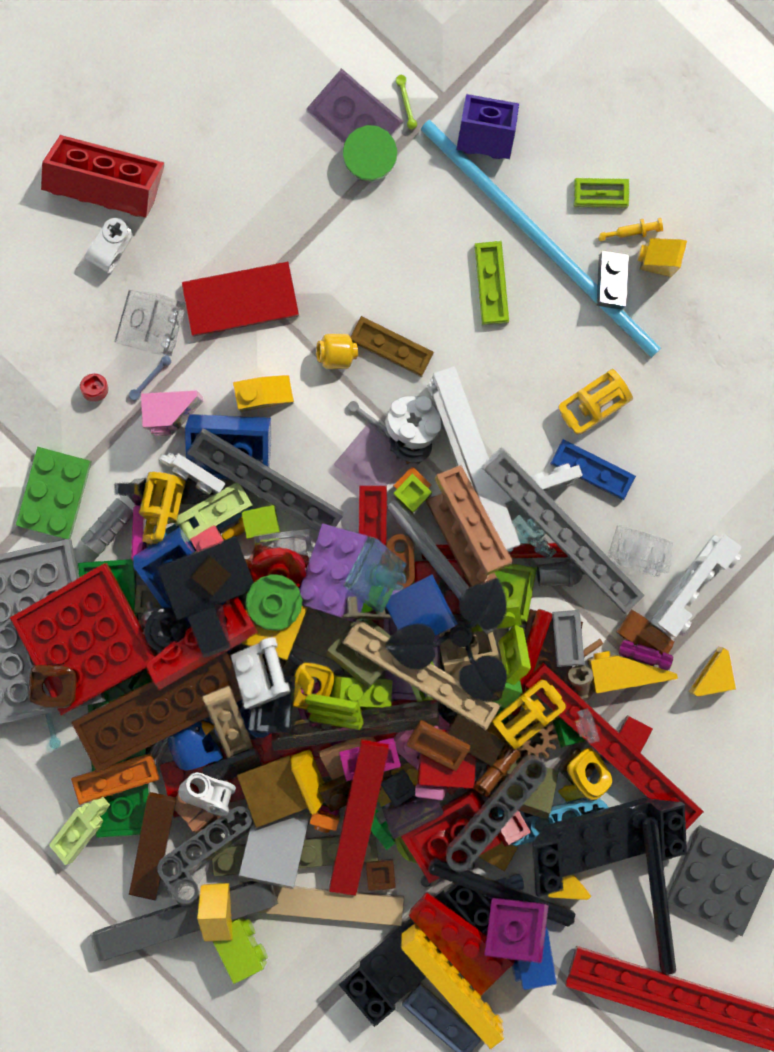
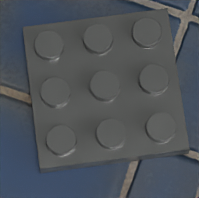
M700 825L667 896L668 902L743 937L774 869V859Z

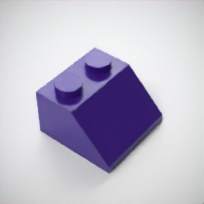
M466 94L456 150L467 154L488 155L494 159H510L516 132L519 103Z

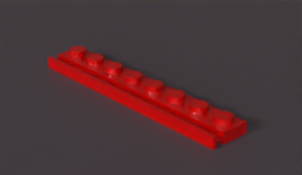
M576 946L568 971L569 974L565 981L566 987L774 1051V1007L679 977L665 975L662 972Z

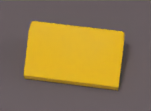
M306 750L291 756V769L308 810L313 815L317 813L324 803L318 786L325 783L311 751Z

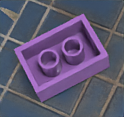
M322 524L306 570V577L303 579L300 588L302 605L343 618V614H348L347 597L356 596L358 613H361L383 543L366 535ZM343 618L352 622L356 621V619Z

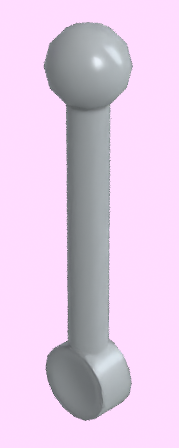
M351 401L348 404L351 412L360 414L383 431L385 436L390 439L387 428L359 408L356 401Z

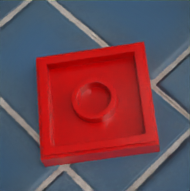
M419 753L417 785L474 788L476 758L467 753L458 769L454 771Z

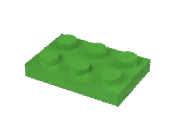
M37 446L16 526L64 539H71L92 461Z

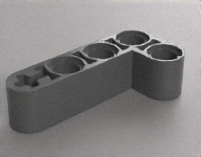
M238 806L231 809L228 815L221 816L159 861V876L180 906L191 907L197 903L200 897L198 886L190 874L250 831L252 815L247 808ZM236 816H239L240 818L246 817L245 826L236 824L234 827H232L233 835L230 836L228 828L224 824L228 823V827L230 828L232 825L236 823ZM214 831H221L225 834L224 840L219 844L212 843L209 839ZM192 847H198L202 850L201 856L196 860H190L186 856L187 851ZM169 863H174L179 867L177 874L172 877L163 874L164 867ZM184 886H190L194 889L193 897L188 900H183L179 897V891Z

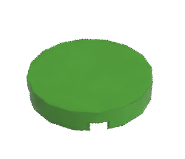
M366 125L357 128L348 136L344 143L343 158L346 168L350 173L363 181L383 179L396 164L397 147L395 140L388 131L379 126Z
M271 574L261 577L251 586L247 594L246 608L256 625L265 630L278 631L287 628L296 621L301 612L302 597L299 588L292 580L283 575Z

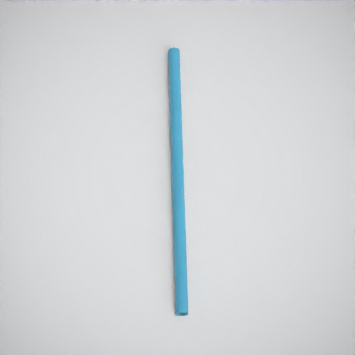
M428 120L420 130L597 303V284L462 151L456 150L457 146L431 120ZM599 306L651 358L661 349L623 310Z

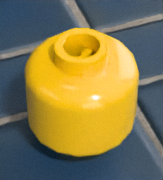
M325 334L316 345L317 361L321 362L326 369H348L353 359H357L358 356L357 344L352 342L348 334Z

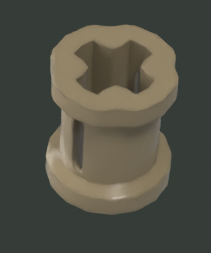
M584 665L572 667L568 673L569 682L572 684L570 688L584 701H587L594 694V688L591 684L593 672Z

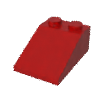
M475 788L452 800L401 835V838L429 883L440 878L428 872L430 861L438 858L447 862V847L485 803ZM489 811L488 815H489L492 819H494L493 815H492L491 812ZM475 828L470 833V837L474 840H481L485 836V831L482 828ZM498 834L481 854L501 844ZM458 849L452 853L451 857L453 860L461 862L467 857V853L464 850Z

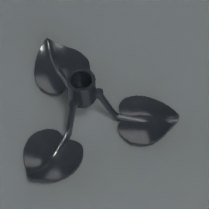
M498 578L474 585L462 594L459 608L461 615L466 620H456L458 624L450 628V632H445L444 636L438 641L433 642L435 637L434 630L430 626L421 623L407 625L393 633L385 644L386 649L399 663L410 669H422L434 660L435 650L433 647H439L447 639H450L455 646L465 647L469 662L471 663L462 667L459 671V681L463 690L473 698L481 701L491 702L502 698L507 681L504 664L498 658L490 655L481 656L475 661L470 645L472 628L476 627L477 624L485 630H492L498 627L505 618L507 609L506 595Z

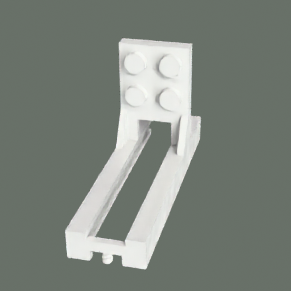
M455 366L433 374L427 387L434 406L440 415L441 425L456 466L462 465L509 553L513 548L520 545L507 510L508 506L516 503L481 468L489 458ZM565 464L553 469L554 471L549 473L548 476H544L542 472L531 476V478L546 493L573 484L582 476L579 465L570 468L569 464Z

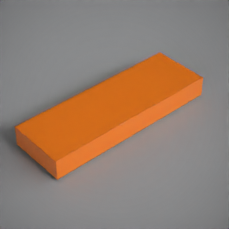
M152 752L113 764L99 772L94 770L71 778L79 805L160 779Z

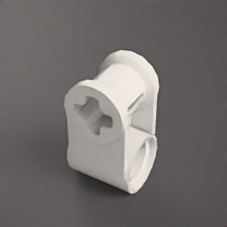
M118 218L107 220L96 239L89 246L85 259L107 273H111L131 241L132 231L130 227ZM114 229L121 230L122 235H114L112 232Z
M194 773L181 783L178 793L182 801L187 804L205 809L215 815L226 816L229 813L228 803L231 794L235 792L236 787L229 782L217 780L202 773ZM190 783L198 787L199 794L192 792Z

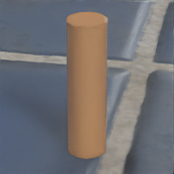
M600 638L583 649L584 657L603 645Z

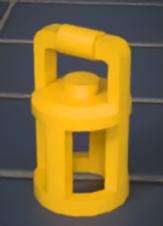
M611 369L561 402L558 408L562 414L561 417L575 434L581 435L631 402L633 396L622 377L614 369ZM607 380L609 381L608 385L593 395L588 394ZM619 396L621 400L601 412L600 408ZM577 399L580 402L578 407L582 414L592 419L583 426H579V422L573 413L566 408Z
M149 472L147 474L141 507L139 509V514L147 519L142 538L143 542L149 545L162 542L167 524L177 522L183 489L186 483L184 479L162 472Z
M540 680L494 717L492 722L516 750L565 710L566 705L562 701V696L553 685L550 686L547 681ZM540 688H543L550 701L557 705V708L547 717L542 713L546 709L540 701L536 699L533 702L530 698ZM520 705L524 707L522 711L506 724L501 722ZM532 721H535L537 723L525 734H523L519 739L516 740L514 738L516 734H518L521 730L528 726Z

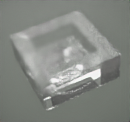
M588 708L577 711L579 720L575 721L579 736H585L589 744L600 741L592 714Z

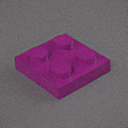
M492 898L485 956L542 963L548 905Z

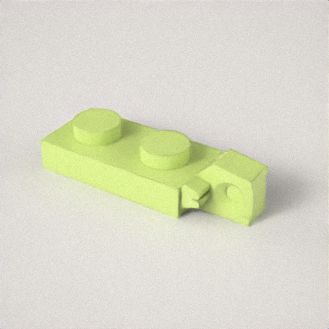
M104 797L93 800L90 804L85 803L82 807L77 808L49 844L65 865L73 863L101 827L100 825L103 823L101 816L110 806Z

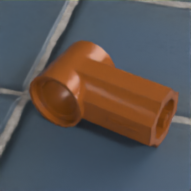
M632 609L616 631L617 634L627 641L633 642L634 645L637 646L639 644L658 650L659 654H663V652L668 654L675 642L669 636L653 627L649 620Z

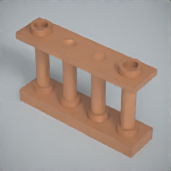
M462 465L437 474L435 481L441 494L426 499V503L469 586L472 587L497 578L494 572L510 566L513 561Z

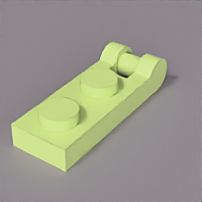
M234 483L220 493L211 496L178 515L175 525L176 527L179 526L189 541H191L190 539L213 525L221 524L253 504L243 487L238 483ZM195 516L200 526L193 529L189 519Z

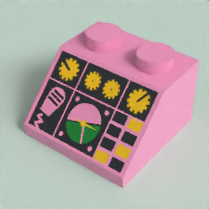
M197 390L141 394L143 428L150 431L154 436L171 435V431L178 430L186 422L189 414H193L203 403V396Z

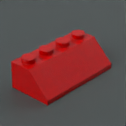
M59 135L42 162L41 190L51 192L54 195L77 199L80 202L100 205L106 209H115L130 213L133 216L147 218L155 202L164 169V162Z

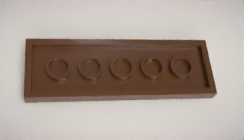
M226 651L161 690L157 688L154 681H151L73 720L71 724L96 772L210 716L203 699L205 695L229 686L235 702L242 700L233 662Z

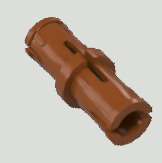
M506 745L497 757L493 767L487 765V770L475 783L476 791L488 797L495 786L508 776V771L520 758V752L512 746Z

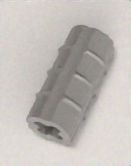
M116 498L81 538L82 542L95 553L100 554L131 519L133 510L119 498Z

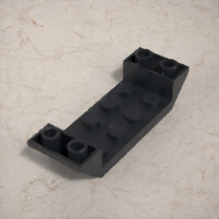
M642 798L545 825L532 843L535 895L541 897L562 891L563 877L645 854L642 829L643 818L655 817L658 821L663 861L687 854L685 804L676 801Z
M452 882L433 896L483 934L488 931L491 904L481 893ZM410 917L361 957L338 983L374 1027L396 1009V1003L426 978L423 972L402 950V933L413 924H416Z

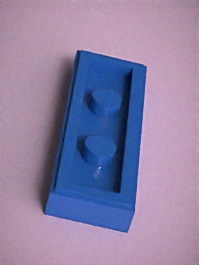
M562 439L550 463L555 467L569 464L571 468L579 465L582 476L579 479L622 501L625 499L636 477L634 474Z

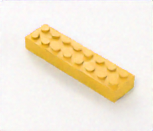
M413 924L402 933V950L483 1042L492 1049L503 1041V1020L498 1014L495 1015L492 1012L489 1003H484L479 993L470 987V983L464 977L462 978L459 974L460 972L448 962L449 960L444 954L440 953L435 944L426 937V934L416 924Z

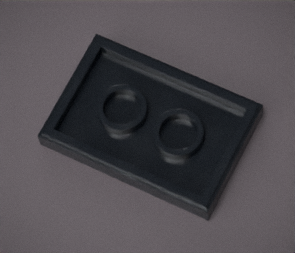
M236 536L156 567L177 620L247 593L254 584ZM209 555L231 574L213 596L190 577Z

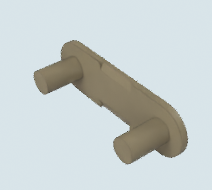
M347 597L348 614H343V618L367 620L392 618L391 615L385 612L383 599H375L376 614L358 613L357 597Z

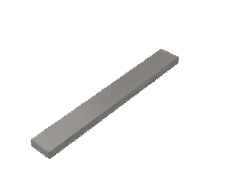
M502 447L481 467L624 614L628 613L645 596Z

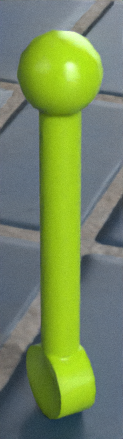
M398 75L396 77V84L401 89L408 117L407 127L414 130L417 127V121L413 119L405 87L407 80L404 75Z

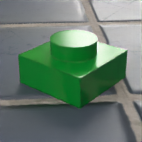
M562 718L553 721L561 748L586 741Z

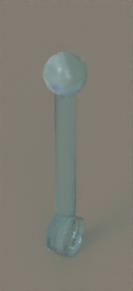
M48 713L45 716L51 736L49 745L51 748L57 749L61 745V740L56 737L51 713Z

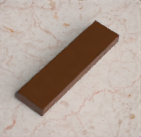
M153 792L148 794L129 895L156 901L161 881L158 873V863L166 855L177 800L175 797Z

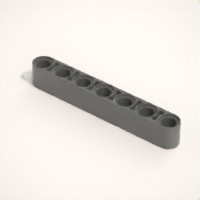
M248 881L230 887L231 920L277 905L278 900L273 885ZM199 899L191 907H183L176 904L92 932L90 936L98 961L108 960L201 930L198 922Z

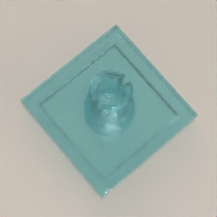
M368 536L343 586L373 610L383 613L394 589L401 590L404 587L397 583H406V576L403 571L407 564L378 539Z

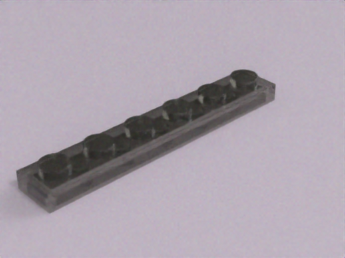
M437 700L362 710L361 714L364 724L360 730L310 721V719L292 721L291 733L272 732L271 743L274 751L288 750L303 746L414 730L420 720L432 726H440Z

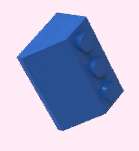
M189 414L185 426L186 459L218 479H229L187 454L188 449L202 428L270 467L271 418Z

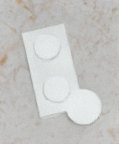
M168 452L167 456L161 454L158 458L162 463L172 468V472L176 476L184 480L190 478L197 483L195 487L205 494L210 495L211 492L214 494L220 493L225 485L223 481L180 454L174 455Z

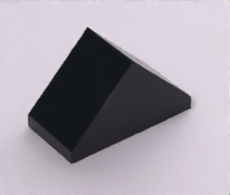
M221 603L188 617L204 658L231 648L224 609Z

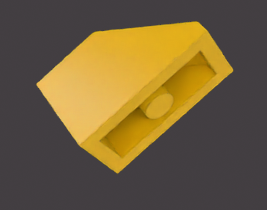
M650 238L646 246L641 245L637 261H641L640 270L672 277L681 268L687 241L682 239Z
M289 375L257 377L233 382L237 406L240 412L294 402Z

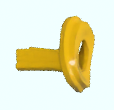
M314 663L301 664L294 676L296 678L293 707L307 710L310 704H306L305 699L307 696L302 694L301 687L305 694L311 695L314 685L312 677H316L321 682L320 690L316 695L330 697L334 684V674L327 666Z
M592 747L584 749L568 764L567 771L575 785L564 786L558 790V793L566 802L579 798L596 800L611 787L612 776ZM589 763H594L595 768L600 774L596 784L590 783L586 778L585 769Z

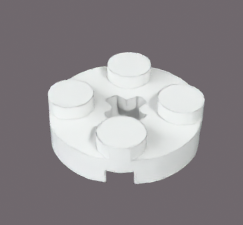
M425 396L399 398L392 403L385 420L387 431L392 439L396 442L399 439L401 442L406 443L405 447L411 449H421L429 446L441 429L440 415L432 405L431 400ZM410 418L419 422L418 427H415L413 423H408V420Z

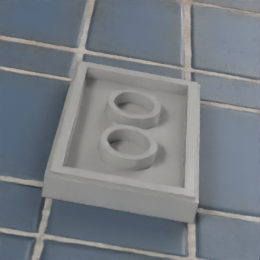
M308 808L257 828L252 819L239 878L294 890L310 818Z

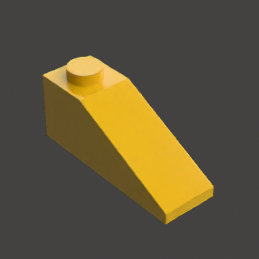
M610 651L593 653L594 658L587 659L588 666L593 672L591 683L595 693L678 679L677 673L621 656L610 655Z

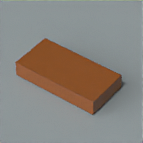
M420 720L407 741V746L454 771L458 769L470 750L469 744Z

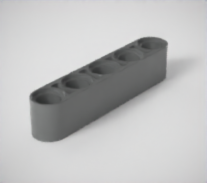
M529 755L523 758L453 839L446 851L447 862L452 869L463 871L469 868L544 781L547 769L541 758L536 755ZM531 763H537L541 767L539 774L536 776H529L525 772L526 767ZM511 785L521 786L522 793L518 797L512 798L507 795V790ZM494 806H500L503 808L504 813L502 817L492 819L488 815L489 810ZM475 828H482L485 831V836L481 840H474L470 837V833ZM455 850H464L467 853V857L461 862L453 860L451 855Z

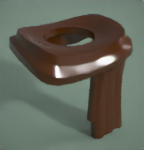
M35 665L31 668L29 680L30 702L48 708H65L72 705L76 695V674L74 670L67 666ZM49 676H57L63 683L61 694L54 698L46 695L43 690L44 681Z

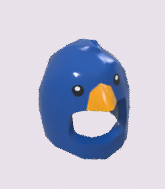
M200 720L168 737V746L172 758L179 769L192 770L223 758L218 744L214 742L210 731L215 728L213 724Z

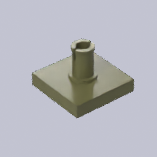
M359 619L389 638L391 636L372 620ZM352 622L327 650L326 655L370 689L386 669L342 643L354 624Z
M519 758V759L512 765V767H511L510 770L508 771V775H509V774L514 770V768L520 763V761L522 760V758ZM531 763L526 767L525 772L529 776H536L539 774L541 767L537 763ZM546 767L547 775L544 781L519 809L546 820L551 813L559 771ZM501 780L499 782L498 787L502 784L504 780ZM516 784L511 785L507 790V795L512 798L518 797L522 793V787Z

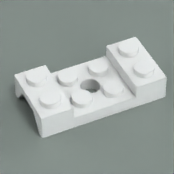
M723 534L721 538L713 535L650 620L651 624L668 636L677 637L678 634L682 636L692 623L689 621L692 614L684 609L686 605L691 606L699 595L697 589L702 583L707 584L716 572L715 570H726L728 567L733 568L741 558L739 552L743 547L726 534Z

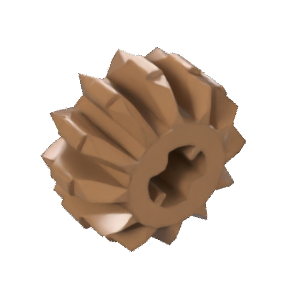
M532 721L518 733L520 736L514 738L516 740L535 726L536 722ZM552 723L539 731L540 734L538 736L541 738L539 743L534 742L533 745H530L531 741L527 740L517 749L519 752L525 750L522 758L531 755V753L539 757V753H542L544 758L547 759L549 754L545 749L548 747L551 750H556V746L549 743V740L558 739L557 734H548L555 728Z

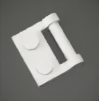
M276 638L264 639L259 644L231 655L246 709L255 708L290 693L289 685L284 681L278 660ZM264 653L266 655L267 663L274 684L272 689L270 686L264 660L262 657V654Z

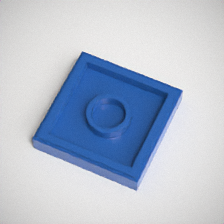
M433 575L383 599L398 630L410 624L421 623L430 626L436 636L458 624Z

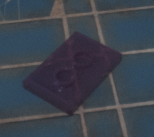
M342 68L306 108V111L343 143H345L348 136L354 130L366 125L379 126L393 136L403 124V120Z

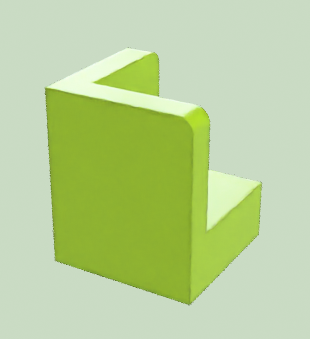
M413 473L393 493V496L399 499L412 514L432 495V491Z
M275 505L242 512L247 539L281 533Z

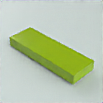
M502 241L475 243L482 325L509 323Z

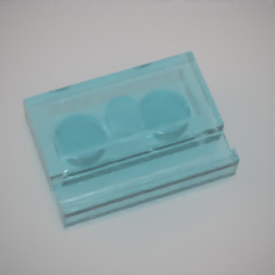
M519 515L512 521L514 527L526 541L536 547L534 550L549 559L557 552L554 548L547 545L549 542L544 537L546 533L530 517L525 519Z

